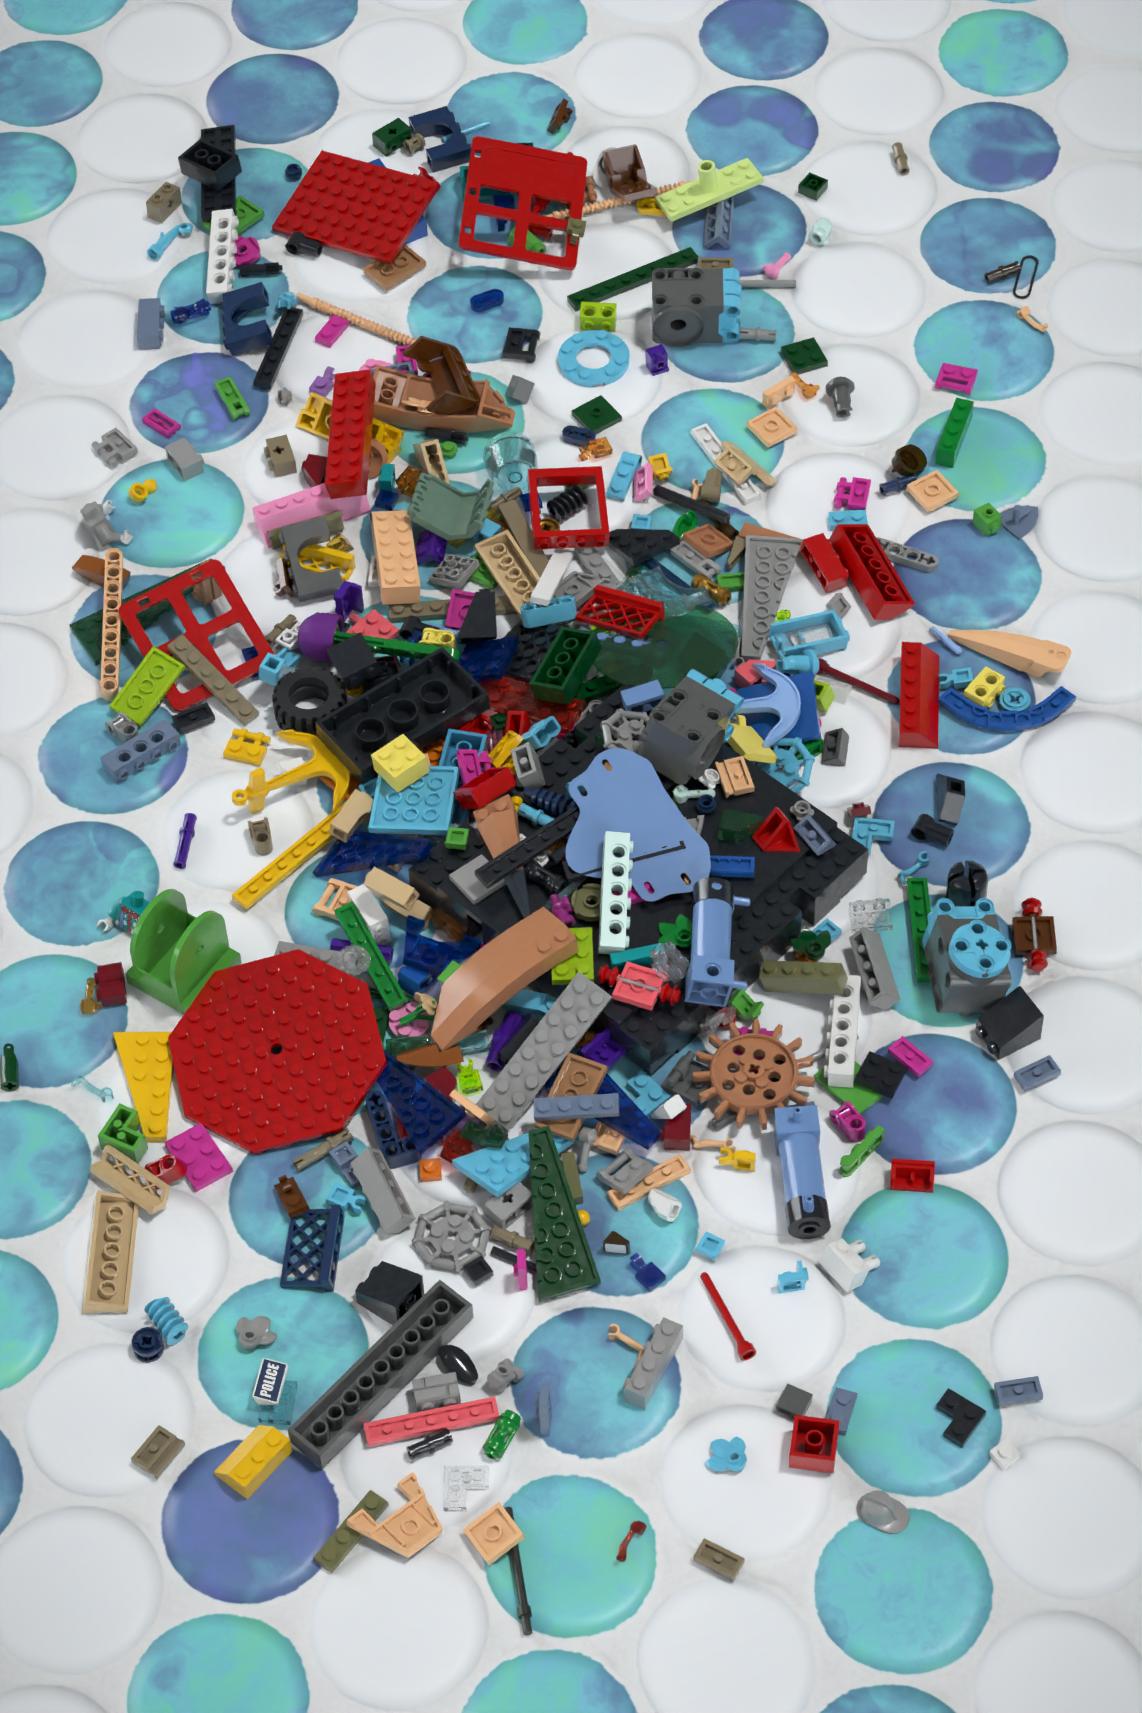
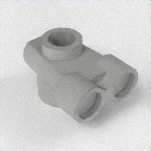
M507 1358L501 1361L497 1368L487 1376L488 1386L492 1391L503 1392L507 1383L511 1381L517 1382L522 1379L524 1372L520 1367H515L513 1362Z

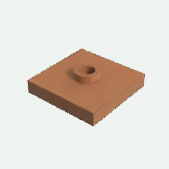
M710 523L685 532L682 536L684 541L707 559L731 550L734 544L733 541Z

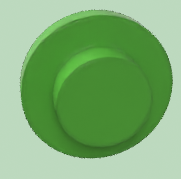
M447 441L440 445L444 458H453L458 451V447L454 442Z

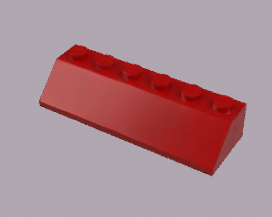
M837 524L829 538L832 548L839 555L842 565L847 568L851 581L873 619L891 620L915 605L913 599L869 525Z
M902 642L899 747L938 749L939 655L921 642Z

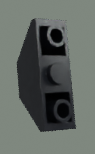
M937 773L938 821L957 826L965 800V781Z

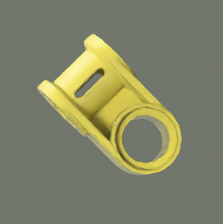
M425 628L423 630L422 640L419 641L420 644L456 649L455 636L451 631Z

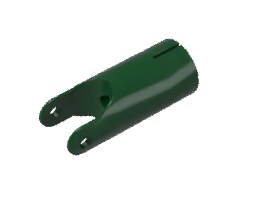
M7 1043L3 1047L4 1053L0 1061V1087L2 1090L10 1092L19 1088V1064L14 1053V1046Z

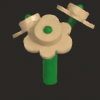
M416 992L414 999L419 1005L414 1012L398 1019L400 1025L403 1027L416 1019L434 1020L435 1016L433 1015L436 1014L438 1006L436 1000L425 993L420 994ZM424 1011H427V1013H428L430 1016H428V1015H420V1014L423 1013Z

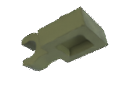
M569 217L566 234L571 235L570 244L577 245L578 237L583 238L586 221Z

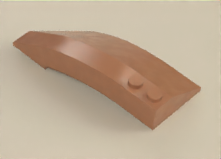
M376 365L373 376L376 383L373 418L387 424L425 431L427 427L463 433H475L511 428L513 426L515 411L512 408H508L504 403V398L497 390L494 391L489 386L490 382L487 379L485 381H473L480 396L478 404L452 415H440L433 412L417 411L418 406L400 403L402 400L407 401L408 397L430 402L435 400L439 393L432 378Z
M545 907L540 908L501 933L472 955L442 984L431 1038L443 1052L475 1032L481 1023L512 996L548 970L579 951L577 938L562 921Z

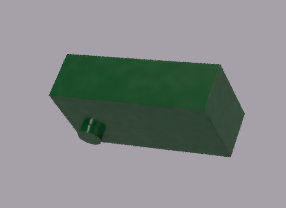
M561 627L529 683L535 699L570 705L602 648L596 632Z

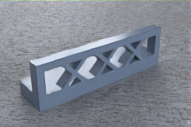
M733 196L706 207L704 246L706 248L711 247L717 242L725 249L731 246L734 209Z

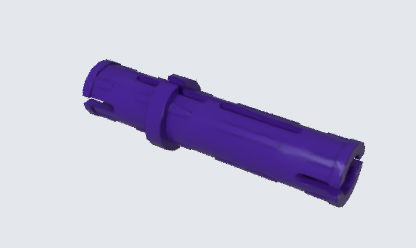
M186 813L184 815L183 826L179 830L180 839L173 863L174 867L178 869L186 867L191 840L195 836L194 827L197 816L193 813Z

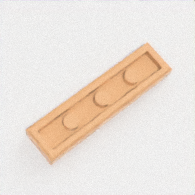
M679 1153L653 1167V1171L625 1195L615 1189L607 1191V1197L616 1210L620 1211L648 1196L652 1188L660 1190L690 1174L691 1168Z

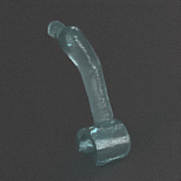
M79 1076L78 1080L70 1083L73 1087L82 1083L88 1091L100 1096L103 1103L106 1102L104 1097L107 1095L114 1099L111 1088L105 1087L100 1090L82 1076Z

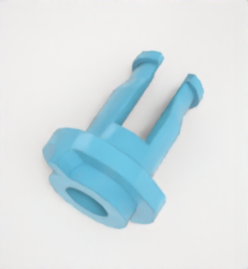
M805 649L800 655H790L787 657L780 655L781 660H776V670L787 674H801L812 671L815 677L819 670V659L816 656L817 650Z

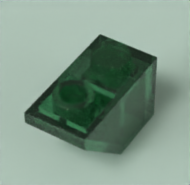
M725 808L718 827V839L737 844L751 838L762 825L764 817Z

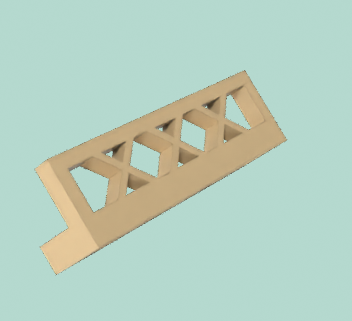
M110 1144L106 1145L102 1160L92 1164L90 1172L150 1214L165 1208L171 1186ZM110 1154L114 1157L116 1165L109 1161ZM124 1164L129 1167L132 1175L126 1172ZM139 1175L145 1178L147 1186L142 1183ZM155 1185L162 1189L161 1196L157 1193Z

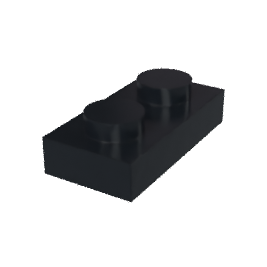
M207 702L171 716L172 722L179 734L215 721V715Z

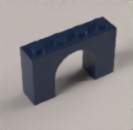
M447 106L408 117L413 137L416 133L421 134L423 138L432 135L446 136L453 133L448 142L426 149L427 163L433 173L469 162L471 144H467L465 134L461 133L459 123L455 122L454 114L449 111Z
M259 282L222 294L223 302H221V307L224 312L222 320L225 326L222 329L225 340H223L225 349L229 350L232 356L272 344V332L265 319L248 325H238L241 318L247 313L269 306V295L263 283Z

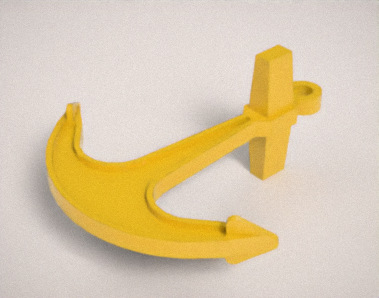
M292 729L278 731V737L289 744H296L310 749L314 757L310 761L268 781L265 779V772L262 767L251 771L245 791L238 789L232 793V803L234 805L244 806L248 800L249 810L254 814L264 810L265 797L269 791L312 777L327 776L336 784L332 811L335 812L348 792L350 771L317 736L295 732Z

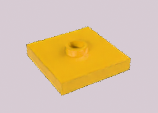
M509 730L488 754L492 760V766L500 767L512 754L511 750L516 748L524 738Z

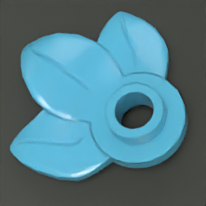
M737 1436L730 1442L725 1439L712 1441L711 1450L714 1455L705 1462V1465L719 1472L730 1469L733 1472L743 1470L747 1462V1457L744 1453L746 1449L745 1442Z

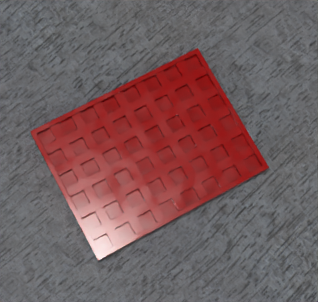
M321 150L272 225V229L274 232L292 236L294 232L299 231L307 239L323 243V246L391 265L439 190L440 184L437 181Z

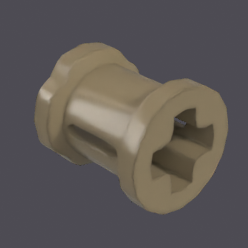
M416 133L413 138L403 141L404 149L410 155L414 153V150L420 147L423 148L426 145L423 136L419 133Z

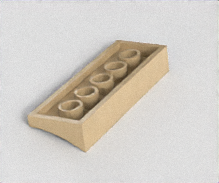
M505 530L475 544L474 547L522 620L520 607L531 603V594L540 577L510 532Z
M97 1190L93 1204L81 1314L98 1312L127 1314L139 1206L123 1194Z

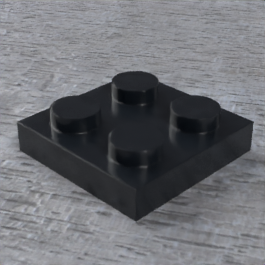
M869 1051L855 1077L854 1083L893 1099L908 1067Z

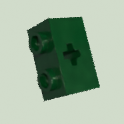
M400 118L393 120L372 133L373 146L385 156L403 147L404 140L412 138L411 127Z

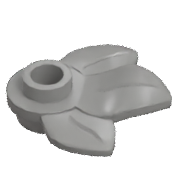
M258 1316L252 1321L242 1317L238 1320L236 1331L239 1334L238 1342L243 1349L254 1350L258 1345H269L276 1340L277 1334L269 1331L271 1322L268 1317Z

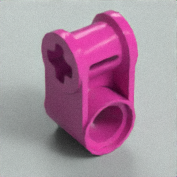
M846 1101L837 1110L829 1111L833 1124L850 1141L860 1142L864 1139L865 1119L858 1113L852 1103Z

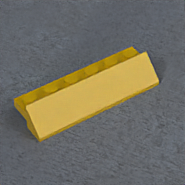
M310 392L305 409H301L295 426L329 440L332 400ZM373 418L371 439L374 438L384 445L387 451V464H390L402 450L400 446L406 431Z

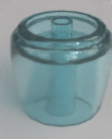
M517 431L499 433L491 438L484 448L483 462L487 474L500 492L506 494L515 487H519L522 493L528 491V469H538V457L533 442L525 434Z

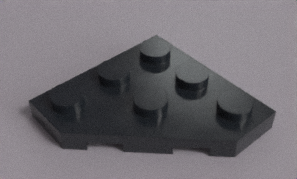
M616 529L610 532L608 547L631 565L636 566L679 545L680 538L670 530Z

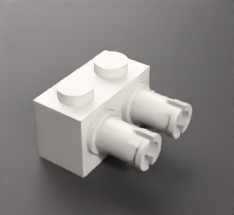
M841 1238L827 1244L819 1260V1263L846 1292L862 1286L868 1272L880 1266V1260L878 1257L876 1258V1255L872 1254L864 1259L858 1255L866 1250L865 1244L861 1243L862 1240L860 1239L848 1244Z

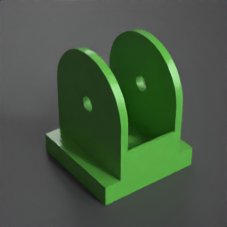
M167 889L158 894L148 904L134 928L130 942V955L133 966L125 975L128 984L184 1015L214 971L240 965L242 961L240 953L229 947L225 920L221 914L210 910L195 917L188 913L184 895L175 889Z

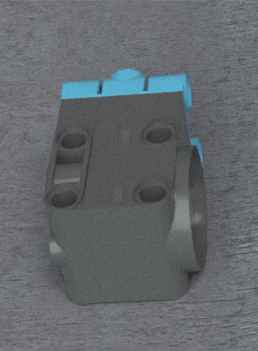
M735 268L655 269L652 272V340L655 343H662L671 347H685L693 343L738 342L740 339L741 313L739 271Z
M691 669L687 676L651 711L648 723L639 737V740L642 742L638 755L649 760L654 770L677 784H686L691 778H700L715 759L723 743L727 742L731 737L735 727L729 724V721L741 708L744 698L727 689L722 680L718 678L709 679L700 672Z

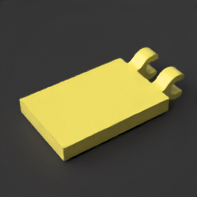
M736 714L735 717L738 722L737 724H731L735 728L727 742L737 753L749 761L775 764L778 758L769 746H762L764 740L751 726L746 725L745 716Z

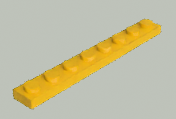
M347 801L232 894V899L245 910L249 909L334 839L335 836L329 834L330 825Z

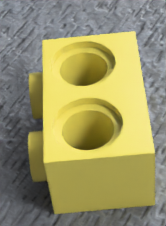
M985 666L964 690V697L980 706L991 708L996 697L1000 696L1006 688L1004 685L1005 676Z

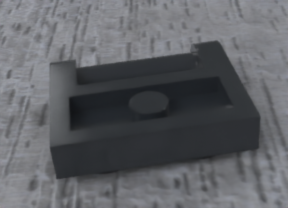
M509 327L503 358L522 359L533 363L536 359L535 350L541 333L534 329ZM530 338L528 351H523L525 339Z

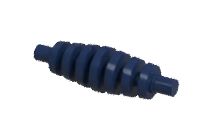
M525 788L523 791V795L529 797L531 803L535 805L538 803V807L544 808L547 812L551 811L553 815L558 814L560 816L577 805L574 800L571 802V798L565 797L561 793L557 795V792L542 791L541 788H536L535 790Z

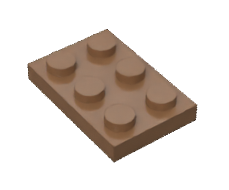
M404 244L391 265L375 260L363 268V273L382 289L388 291L426 267V261Z

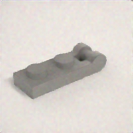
M684 540L671 549V555L696 574H705L711 580L713 575L716 576L721 572L718 564L710 558L707 559Z

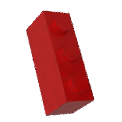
M824 533L803 539L800 551L824 591L829 593L846 587L849 572L842 565L839 555L834 552L831 541L825 537Z

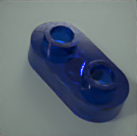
M491 289L474 295L470 299V307L475 312H483L500 306L504 302V293L499 289Z

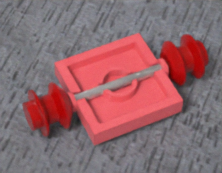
M627 962L621 975L617 967L611 970L608 964L605 967H601L598 973L600 984H603L605 981L609 982V987L616 984L612 993V999L652 1011L658 996H660L662 1003L669 1000L671 1006L674 1002L678 1003L681 991L678 990V985L674 989L670 988L669 983L664 985L666 973Z

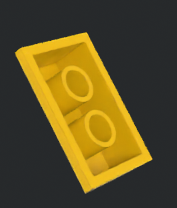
M258 1425L213 1473L248 1500L292 1453L291 1441L272 1426Z

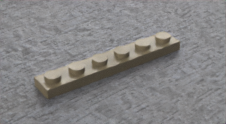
M183 634L168 644V650L185 665L243 726H246L259 716V711Z

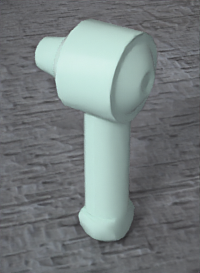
M679 785L674 788L673 799L681 804L685 803L688 798H700V796L705 794L711 795L714 798L716 793L713 789L688 790L685 786Z

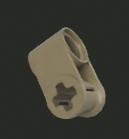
M264 817V820L255 822L247 821L256 853L262 856L270 854L273 850L268 818Z

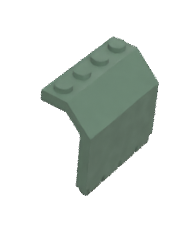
M422 472L419 475L407 515L412 518L413 522L447 541L472 538L476 532L482 530L485 524L483 521L488 514L486 510L491 504L490 499L494 493L492 489L494 482L487 479L479 491L464 493L436 476Z

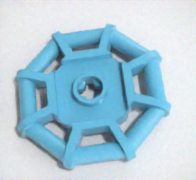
M798 737L781 738L774 745L769 746L770 749H774L773 752L778 758L775 764L760 762V769L787 788L798 782L790 788L796 794L804 787H808L815 757L803 745L802 739ZM779 746H791V748L784 750L779 749ZM797 750L803 756V759L798 760L795 757ZM750 761L757 766V761ZM780 766H781V767L784 766V767L782 768V769H783V772H782V773H780V772H777V773H776L777 769H778ZM804 766L802 777H799V769L801 770V767Z

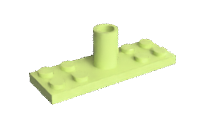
M748 158L717 171L713 161L704 160L698 164V179L656 196L655 201L670 222L760 185L764 183V178Z

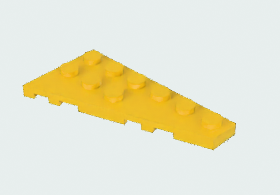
M113 1032L146 1141L166 1142L174 1064L168 1039L171 1032Z

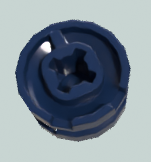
M145 1327L139 1329L133 1335L132 1347L134 1355L138 1360L149 1363L158 1360L162 1356L164 1343L162 1335H160L157 1329Z

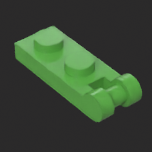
M231 376L214 382V387L228 409L232 420H236L242 415H250L249 407Z
M877 1125L874 1130H869L864 1140L852 1148L850 1155L841 1157L840 1174L843 1177L851 1176L884 1141V1128Z

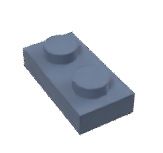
M1050 1055L1014 1072V1078L1024 1092L1061 1075V1069Z
M1038 1376L994 1383L999 1407L1043 1400V1392Z
M836 1387L826 1419L839 1420V1434L846 1435L858 1393Z

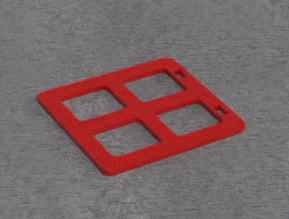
M216 559L210 560L122 604L118 609L122 621L145 658L153 645L136 615L164 600H168L186 630L183 635L232 685L259 673V666L267 653L275 655L222 563ZM201 572L203 576L193 581L191 576ZM212 577L227 599L231 610L204 624H199L182 592ZM149 598L150 603L140 607L139 602ZM236 623H240L258 652V656L231 670H226L208 638ZM176 638L156 648L172 656L173 654L168 650V644ZM174 683L165 696L175 711L182 712L210 698L213 694L203 684L186 693H180Z

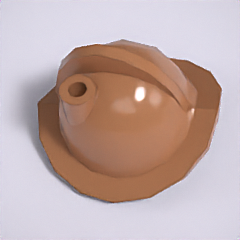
M374 438L371 439L368 478L380 475V468H382L383 463L387 464L388 461L384 445Z

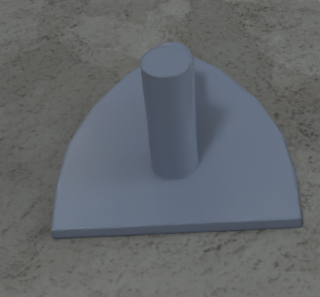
M1015 505L1013 508L1000 513L1002 515L1001 525L1020 540L1034 528L1038 518V507Z

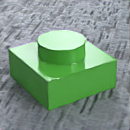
M449 827L445 842L446 848L466 850L469 829Z

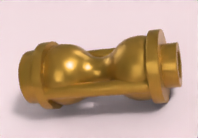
M698 573L691 581V587L713 599L719 606L727 605L732 598L730 589L719 586L705 574Z

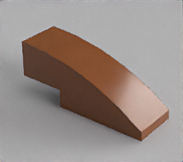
M82 555L72 566V570L104 587L105 560L94 556ZM123 568V588L130 581L131 574L125 568Z
M434 1042L396 1055L397 1061L418 1066L437 1067L464 1062L459 1044L452 1045L442 1052Z

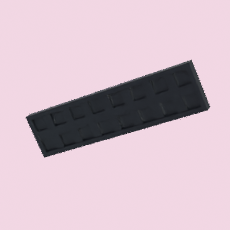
M235 125L201 129V139L236 154ZM236 177L220 191L201 183L202 222L211 221L212 211L233 209L235 216H237Z

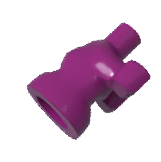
M558 894L551 895L552 914L568 928L575 925L576 921L570 915L573 913V908L568 897L565 896L560 901Z

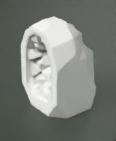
M654 1188L648 1194V1201L658 1217L673 1222L678 1217L682 1208L681 1201L668 1193Z

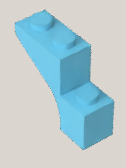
M283 648L276 656L267 653L259 666V680L275 687L282 677L285 678L287 673L295 671L302 659V655L296 654L287 648Z

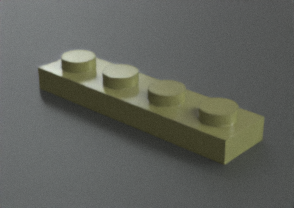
M369 1490L313 1557L314 1562L330 1573H333L364 1536L346 1525L347 1519L363 1509L376 1521L389 1506L388 1501L372 1490Z

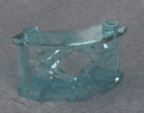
M660 567L635 575L622 582L626 591L630 594L663 602L665 615L671 617L684 615L693 611V608L712 603L705 586L698 588L678 586L665 576Z

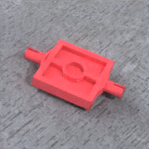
M375 609L363 618L358 617L355 613L349 615V620L354 622L355 625L347 630L346 633L358 634L361 632L365 636L392 640L399 635V629Z

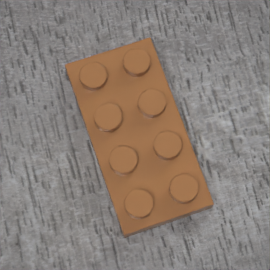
M568 1053L547 1097L595 1095L608 1071V1067ZM585 1118L535 1121L534 1126L538 1129L549 1125L553 1135L574 1142Z

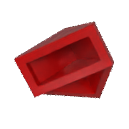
M508 711L501 737L503 738L509 730L520 736L528 732L531 723L527 712Z
M775 807L752 838L763 851L801 852L789 819L778 807Z

